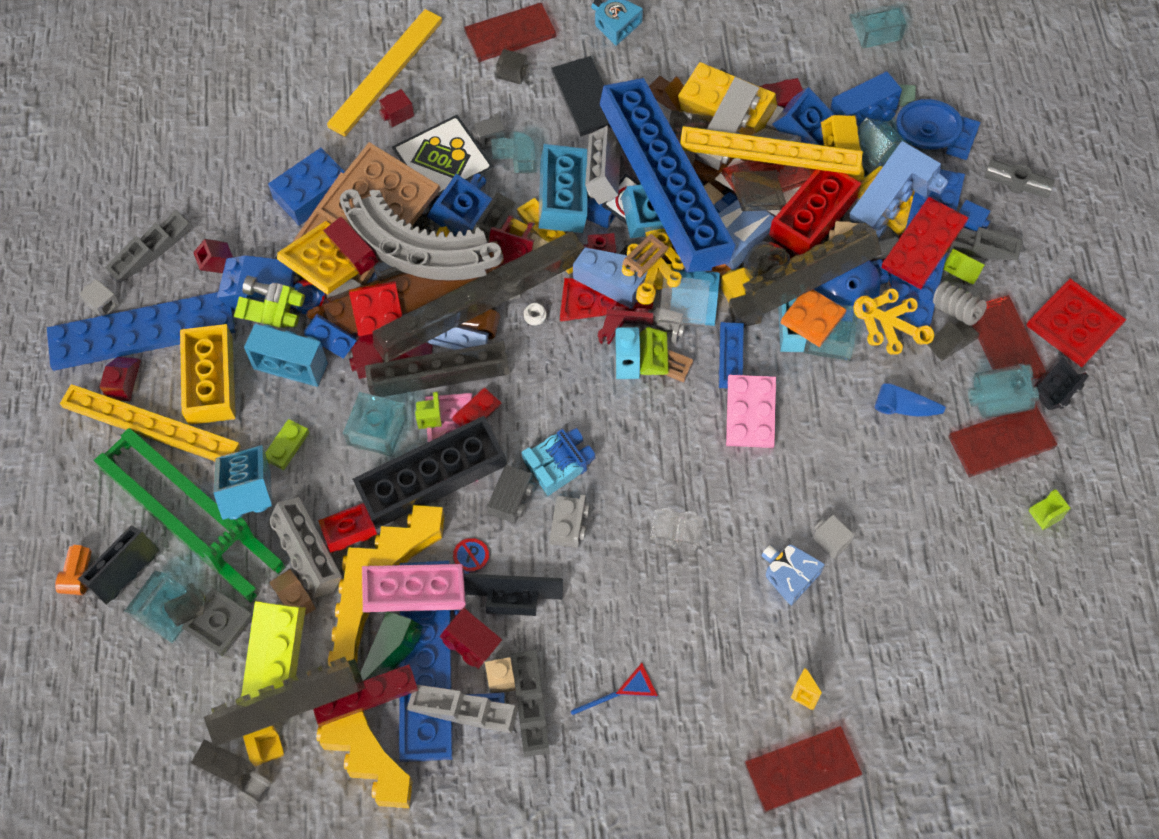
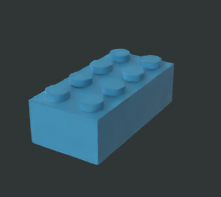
M549 144L543 145L540 160L538 228L583 233L587 218V188L585 186L587 149Z
M263 445L215 458L213 493L222 520L227 518L231 520L237 519L245 513L252 511L256 513L268 509L269 506H272L271 470Z

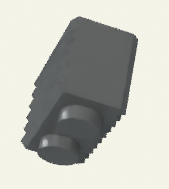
M506 464L488 502V514L516 523L517 518H521L525 512V499L527 496L531 497L535 488L532 473Z

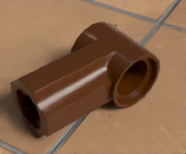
M457 308L453 315V324L489 333L488 339H494L501 315L491 309L477 312Z

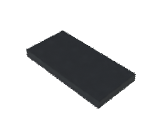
M588 56L552 67L553 77L580 137L591 134L606 126L610 128L611 125L600 106L604 83L592 57Z

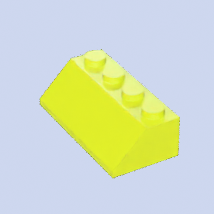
M255 601L240 704L280 712L291 710L305 607Z

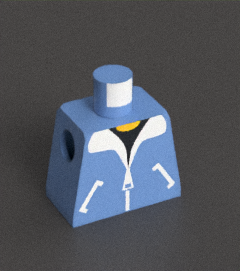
M769 545L761 555L770 563L766 571V578L791 606L822 574L825 566L819 560L793 545H788L782 553L772 545Z

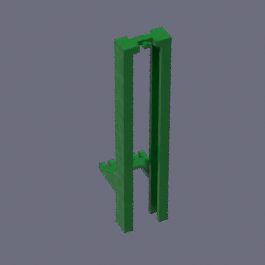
M128 428L120 435L121 439L107 452H102L93 460L95 464L251 603L257 597L254 593L256 588L224 561L221 555L235 541L239 540L278 575L285 569L283 562L254 537L244 519L240 517L237 520L229 518L222 520L218 505L133 430ZM122 447L126 450L133 447L228 532L224 531L222 533L223 537L221 535L218 537L220 542L218 544L213 542L210 545L211 549L118 467L112 457L115 454L118 457L122 453L120 450Z

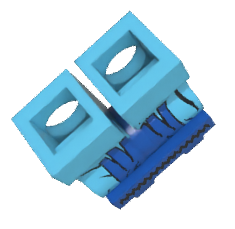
M577 428L566 433L561 429L543 443L532 449L529 447L521 452L523 462L532 475L536 477L537 482L547 496L580 474L585 473L587 465L596 458L594 451L589 445L579 451L575 447L583 442V437Z

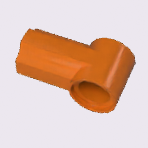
M82 545L69 546L64 569L58 573L55 588L57 593L85 595L87 588L77 579L88 569L92 554L90 548Z

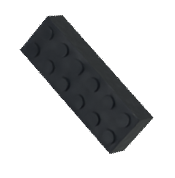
M482 416L352 480L376 529L413 512V505H428L504 468L507 461L485 416Z

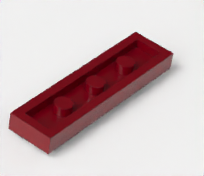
M409 664L310 701L317 724L320 727L418 691Z

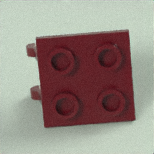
M509 215L501 229L492 227L490 231L489 243L498 242L504 262L494 270L510 273V276L527 281L535 240L530 238L534 232L532 228L535 223L529 222L522 237L509 233L513 225L512 220L514 219V216Z
M613 306L612 310L607 309L603 328L598 331L600 344H603V338L607 337V344L610 345L615 337L616 328H621L624 323L653 325V313H649L648 309L636 308L635 312L626 311L625 307Z

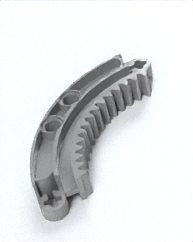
M353 189L344 191L340 196V203L354 231L372 249L376 257L402 272L433 280H465L487 275L485 269L495 267L502 262L503 254L499 245L488 243L484 232L479 228H476L475 234L467 230L466 236H463L461 231H459L456 237L453 236L452 232L447 237L441 232L437 237L435 231H432L429 235L426 229L421 232L419 227L413 229L410 223L406 225L404 219L400 220L397 214L394 215L393 210L385 202L380 190L369 191L371 196L361 199L359 193ZM353 198V203L356 208H351L349 204V199ZM490 252H493V253H494V257H493V258H490V256H489V253H490Z

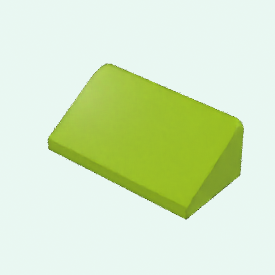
M647 327L639 333L640 374L667 375L669 373L667 332Z

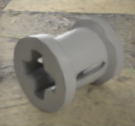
M252 771L247 785L237 795L257 807L260 796L266 787H270L272 783L265 777Z

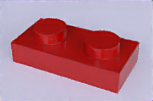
M484 387L453 416L452 420L461 427L482 416H485L487 419L500 407L501 402Z

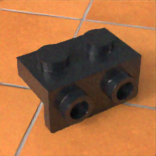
M1061 357L1052 364L1032 387L1031 391L1048 410L1063 409L1070 404V398L1074 393H1077L1084 387V382L1089 375L1086 372L1078 374L1064 357Z

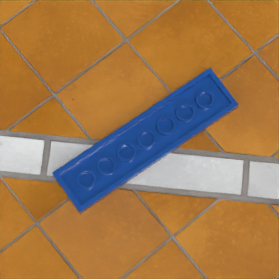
M940 169V174L948 180V184L941 194L931 191L928 197L957 211L965 174ZM914 192L906 229L927 200V198ZM947 253L922 289L894 275L891 289H895L899 297L896 302L887 303L886 311L900 305L904 299L914 298L917 301V309L913 312L903 313L896 318L915 327H930L935 307L933 298L936 289L940 285ZM910 302L907 304L909 309L911 308Z
M218 292L46 327L50 367L55 371L180 345V330L227 324L230 333H236L233 312L230 306H226L217 298Z
M450 561L400 563V565L450 564ZM451 610L400 611V616L412 619L423 626L421 637L416 643L414 650L400 663V667L410 664L416 685L452 690L451 649L446 647L443 640L439 637L451 623ZM411 694L400 697V762L453 760L452 721L409 711L407 707Z

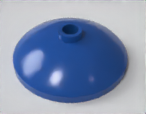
M922 99L905 105L899 111L896 128L900 136L911 145L933 150L947 147L957 141L962 132L963 121L960 114L952 106L938 100Z
M841 251L828 256L820 263L814 275L813 290L846 309V314L841 320H851L858 318L853 309L857 298L868 296L874 299L879 296L880 278L874 264L867 257L853 251ZM851 280L855 283L853 289L849 287V282ZM863 304V305H862V309H863V311L865 312L866 307H865V305Z

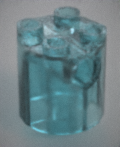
M1019 364L975 373L973 377L974 388H968V399L971 407L978 406L979 413L983 419L1033 410L1035 408V401L1039 400L1037 387H1032L1031 378H1033L1031 365Z

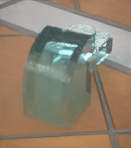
M514 132L513 139H492L493 159H513L514 173H536L535 145L529 136L521 132Z

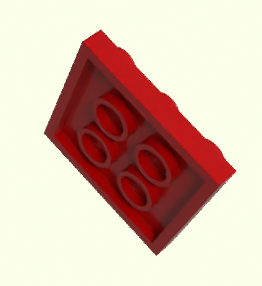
M1070 278L1028 321L1026 326L1083 368L1127 319Z

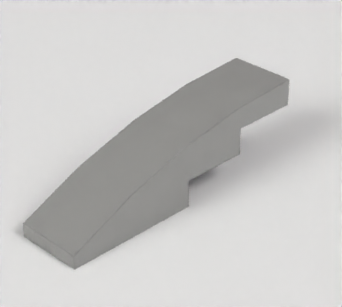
M417 685L418 691L411 693L407 707L409 711L506 733H512L518 712V708L515 705L491 702L488 698L464 695L461 691Z

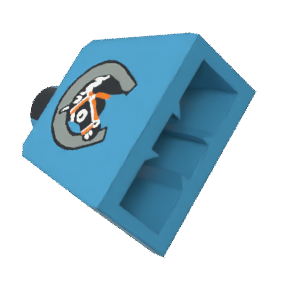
M594 0L591 8L596 11V27L616 46L642 23L643 9L627 0H608L606 2Z

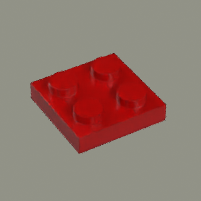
M395 281L349 290L358 336L405 328Z
M364 503L318 520L330 553L345 549L351 544L368 540L370 537L377 535Z

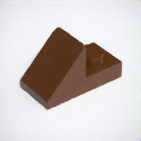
M659 76L649 85L656 101L677 115L683 112L678 95L684 85L677 76L671 82Z

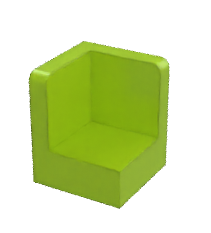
M952 249L943 270L964 281L975 284L985 265Z
M433 392V400L416 402L415 414L418 429L442 427L438 392Z
M1054 489L1046 499L1033 505L1028 511L1042 530H1045L1062 520L1070 510V506L1060 493Z

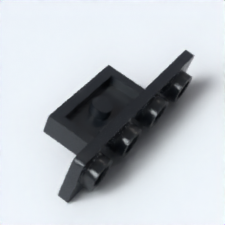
M464 574L463 577L465 595L487 596L486 614L536 616L538 599H563L562 578Z

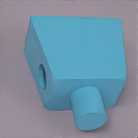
M616 328V379H639V328ZM624 360H631L630 365L623 363Z

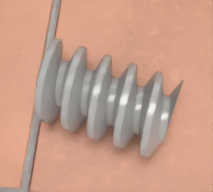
M947 281L942 282L938 286L933 298L936 309L942 310V312L954 318L956 317L959 321H964L967 325H973L978 322L987 307L985 300H980L977 296L972 297L971 293H965L963 289H957V286L950 285Z

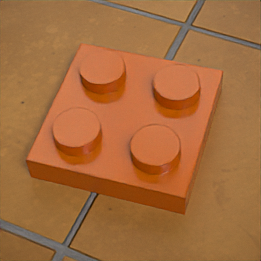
M807 286L781 318V324L821 347L846 314V309Z

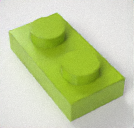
M288 419L265 452L268 463L285 470L309 435L308 428Z

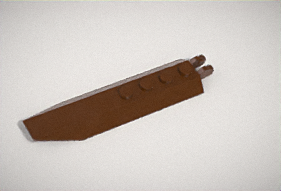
M493 252L489 253L490 258L494 257ZM499 265L485 269L486 274L488 275ZM400 271L357 288L395 281L403 316L465 293L485 276L465 280H433ZM349 291L324 299L323 306H317L307 311V316L310 319H313L316 314L326 315L327 320L348 333L354 334L358 332Z

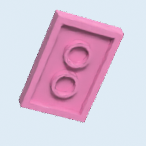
M728 375L726 446L774 448L776 377Z

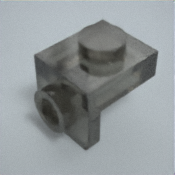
M193 583L187 584V593L164 603V610L178 627L204 614L206 598L201 589H197Z

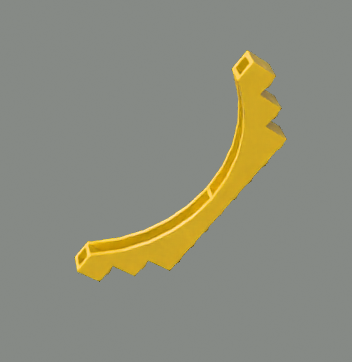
M413 505L412 514H408V528L381 526L380 535H376L375 549L348 547V554L343 557L342 569L345 570L344 579H341L339 582L341 601L340 603L337 602L335 608V617L338 618L337 627L333 626L332 629L334 648L333 651H329L328 666H331L330 675H326L324 690L327 691V694L354 685L357 682L358 650L364 626L370 612H363L362 566L400 565V563H408L414 556L441 540L445 519L443 507ZM363 711L329 724L318 726L317 741H320V745L324 750L350 752L345 754L344 769H347V773L351 778L378 780L373 782L372 798H375L378 806L410 808L413 781L384 752L371 732Z

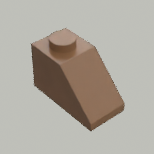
M291 569L269 582L283 605L305 607V616L316 609Z

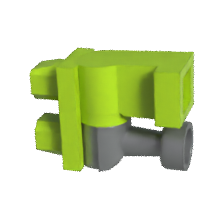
M249 275L245 278L243 293L253 295L257 292L265 295V300L261 302L246 297H239L234 317L278 328L298 326L299 315L289 313L291 304L302 307L305 299L304 294L295 291L294 287L272 283L269 285L258 283L256 277Z

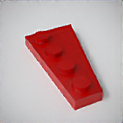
M564 278L560 322L606 316V310H612L613 306L625 307L626 311L635 312L636 308L653 309V302L651 304H642L638 301L630 309L573 278Z

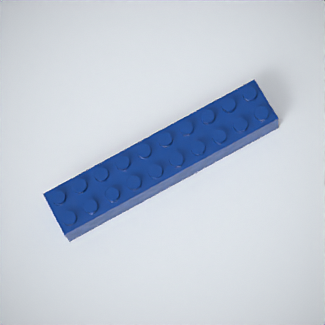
M640 78L604 85L600 106L687 273L729 263L736 245L645 79Z

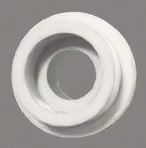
M532 303L524 310V319L530 325H540L546 319V310L540 304ZM533 314L539 315L537 317H532Z

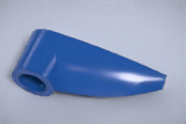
M893 384L881 385L875 403L877 411L889 415L898 413L908 416H932L944 413L946 408L933 400Z

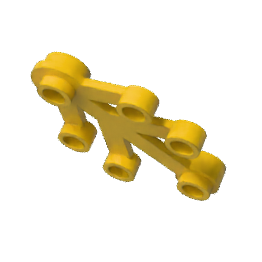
M662 232L653 234L654 237L669 247L665 255L672 262V267L675 270H683L685 267L680 257L672 249V242L669 236ZM651 242L634 260L638 259L640 255L648 251L654 244ZM631 244L628 246L627 256L638 246V244ZM660 249L655 250L653 255L649 256L640 266L643 267ZM661 257L647 271L644 283L637 288L636 299L642 304H651L654 301L656 290L653 285L658 269L671 287H678L680 285L681 274L672 271ZM622 265V273L626 276H633L637 271L632 272L630 269H627L631 266Z
M887 289L882 295L874 299L868 296H861L856 299L853 306L855 315L865 321L869 332L867 341L871 346L880 345L883 342V335L881 332H878L874 318L880 320L888 340L886 350L890 355L900 354L903 349L901 342L897 339L894 328L913 336L914 341L920 345L929 344L934 339V332L931 327H915L896 318L903 313L913 312L917 309V301L914 298L904 299L900 305L885 312L877 308L885 303H893L898 300L899 295L895 289ZM889 292L892 294L891 300L888 297ZM908 302L911 303L910 309L907 306ZM863 304H864L865 307H866L865 312H864L863 309H862V305H863ZM874 335L877 336V342L873 340ZM893 344L896 345V351L892 348Z

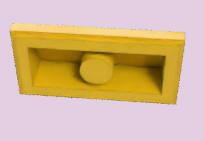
M804 668L795 685L791 699L814 710L822 692L806 668Z

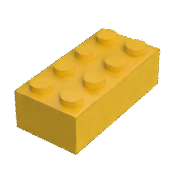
M699 62L678 95L681 110L711 122L735 76ZM759 87L757 95L760 97L759 103L755 110L751 108L748 114L751 115L750 120L745 128L741 127L739 133L752 136L765 128L777 108L776 93Z
M227 324L180 330L182 414L188 425L236 419L233 337Z

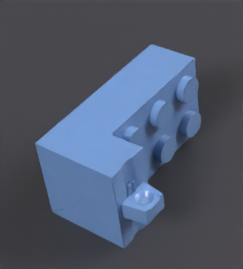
M901 141L850 212V222L863 224V237L875 240L877 237L881 238L887 229L885 225L890 219L894 220L900 211L898 207L903 201H908L913 191L925 198L929 196L931 191L938 194L943 192L948 184V180L940 174L941 163Z

